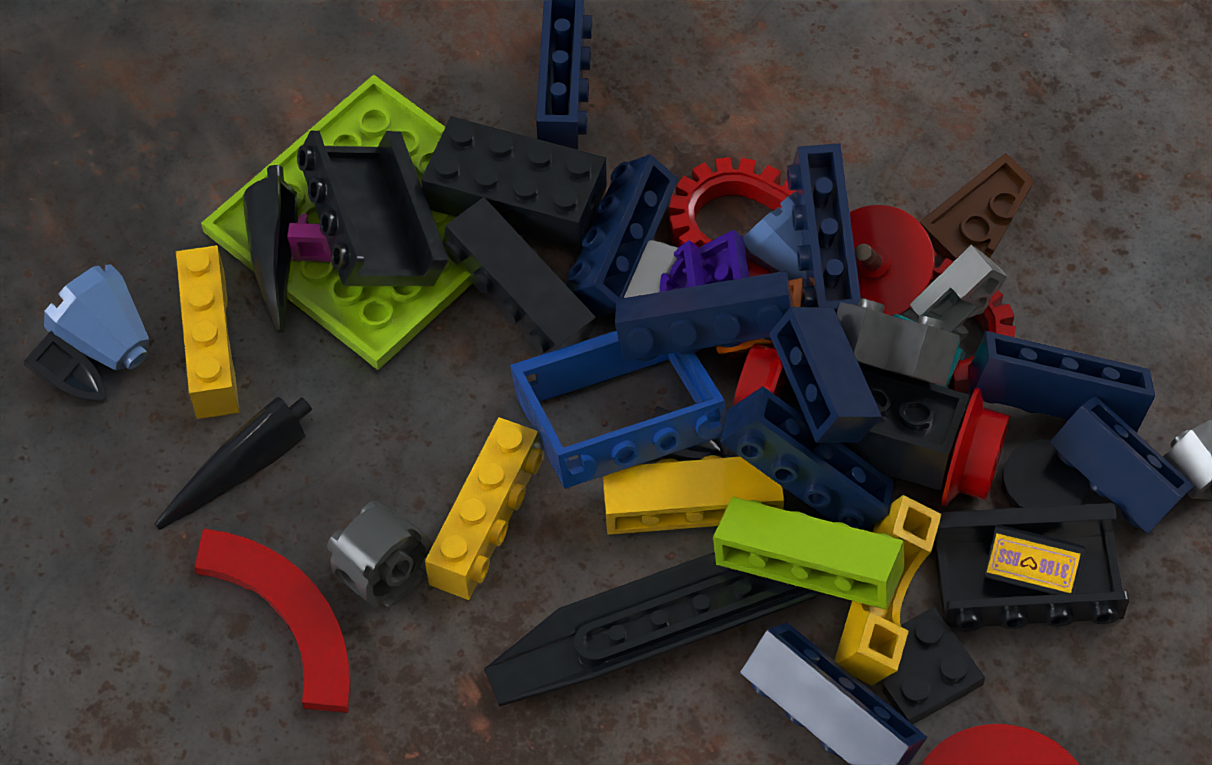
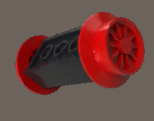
M755 343L744 363L735 392L733 406L763 386L804 416L776 348ZM858 363L882 417L859 443L842 444L885 475L941 491L948 471L942 497V507H947L959 493L986 500L1003 448L1010 415L984 408L981 388H975L969 402V394Z

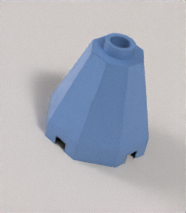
M795 191L780 203L781 208L778 207L773 212L771 211L743 237L746 259L772 273L787 271L789 280L803 278L805 286H808L806 271H799L797 263V246L802 245L801 230L794 231L792 223V205H797Z
M105 265V271L100 266L91 267L65 285L58 295L64 301L58 308L51 303L45 310L44 327L48 332L52 330L55 335L75 347L81 353L114 370L125 368L132 370L140 365L148 355L146 349L149 346V337L122 275L112 265Z

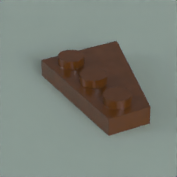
M1005 153L919 222L928 233L932 245L945 258L954 262L971 245L984 253L988 258H991L1031 189L1034 180Z

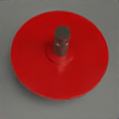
M869 205L851 211L850 220L861 298L885 305L884 314L893 316L894 313L898 315L905 313L912 308L910 304L929 286L932 278L934 251L928 233L912 215L893 206Z

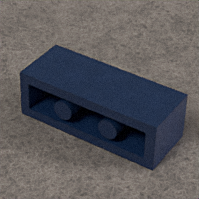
M790 307L769 334L815 442L859 443L882 415L834 308Z
M1096 396L1084 403L1049 442L1056 449L1058 457L1066 465L1077 468L1089 479L1090 486L1097 494L1113 501L1122 510V515L1131 525L1136 528H1142L1147 534L1194 487L1189 480Z

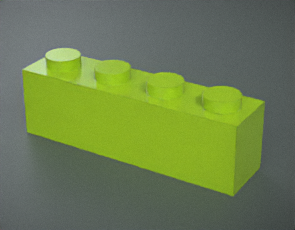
M732 497L713 536L716 565L886 610L904 570V540L893 538L885 533H873L853 528L842 522H830L810 517L798 511H787L767 506L755 500L748 501Z

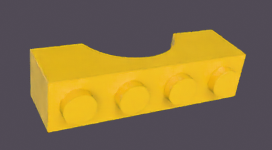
M218 245L176 251L188 388L196 417L201 419L239 413L236 376L227 327L226 307H228L226 278Z
M905 495L891 503L889 515L876 522L873 528V533H885L893 538L904 540V570L888 609L852 601L834 660L852 676L871 686L898 671L909 632L902 628L900 624L902 602L914 574L931 553L942 515Z

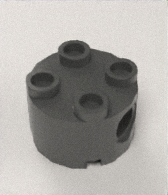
M378 500L367 503L360 515L354 518L345 529L336 531L327 544V549L332 553L330 560L332 572L373 608H379L378 603L381 602L387 607L395 605L413 591L426 573L420 566L432 548V541L426 534L391 506H385Z

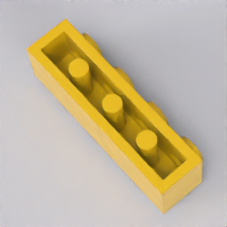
M498 417L425 559L430 586L470 600L477 584L483 582L489 569L490 558L496 546L499 547L502 544L508 530V522L514 510L517 511L520 508L525 497L526 486L532 474L535 475L541 466L544 451L540 449L538 431Z
M710 455L700 460L690 461L663 459L657 463L639 464L603 476L607 535L718 526L732 497L748 501H759L767 506L779 509L784 507L782 486L742 457L722 458Z

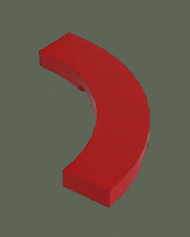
M203 528L194 567L197 575L229 581L248 591L256 592L269 602L270 606L293 633L301 653L304 669L302 697L304 709L349 713L351 676L345 641L329 603L317 586L302 570L267 546L235 534Z

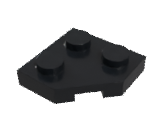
M935 606L901 624V627L909 632L898 671L884 679L882 692L895 711L912 725L984 685L985 676Z

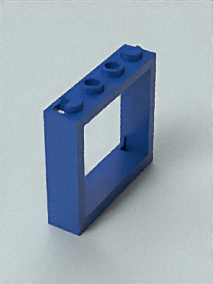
M617 331L510 365L516 397L532 428L539 432V442L564 489L722 437L727 416L725 400L695 353L680 354L676 352L659 355L649 361H637L636 359L623 361ZM670 360L696 403L695 405L563 448L539 402ZM535 374L536 380L528 382L526 376ZM575 455H578V456H579L578 458H575V459H572V460H569V459H568L569 457H572V456H575Z

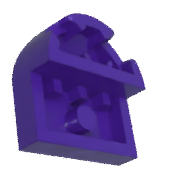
M733 229L701 247L696 246L690 240L685 242L674 252L677 260L669 274L662 273L660 292L749 277L743 236Z

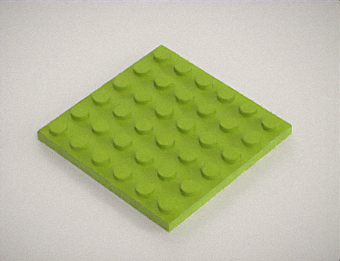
M373 74L201 222L203 232L254 272L245 224L243 194L249 186L267 178V168L269 166L280 165L284 168V181L297 192L298 219L301 214H307L309 224H319L320 222L315 205L309 199L308 185L304 173L297 164L298 149L300 146H303L311 130L320 131L325 146L378 147L386 131H401L421 184L423 174L445 126ZM431 210L443 242L446 225L456 217ZM292 257L287 299L379 370L473 282L471 274L461 263L455 264L449 258L447 265L434 286H343L338 271L333 267L332 262L293 261Z

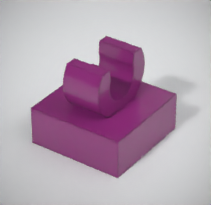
M301 214L298 223L289 224L287 237L293 261L331 262V251L326 237L320 231L319 224H309L307 214Z

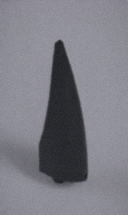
M271 165L267 168V178L255 182L246 189L243 194L248 244L255 276L275 329L278 333H282L285 328L287 288L292 258L287 236L289 224L298 223L297 192L284 181V168L280 165Z
M276 397L210 457L176 495L154 525L161 530L278 460L306 437L299 421L312 411L309 403L301 397L288 407L282 398Z

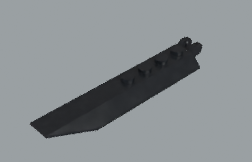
M715 552L558 608L485 667L484 672L500 707L594 680L825 595V593L716 565Z

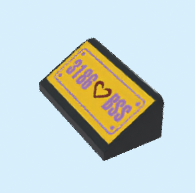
M997 524L984 576L988 579L1052 595L1074 594L1078 584L1085 546Z

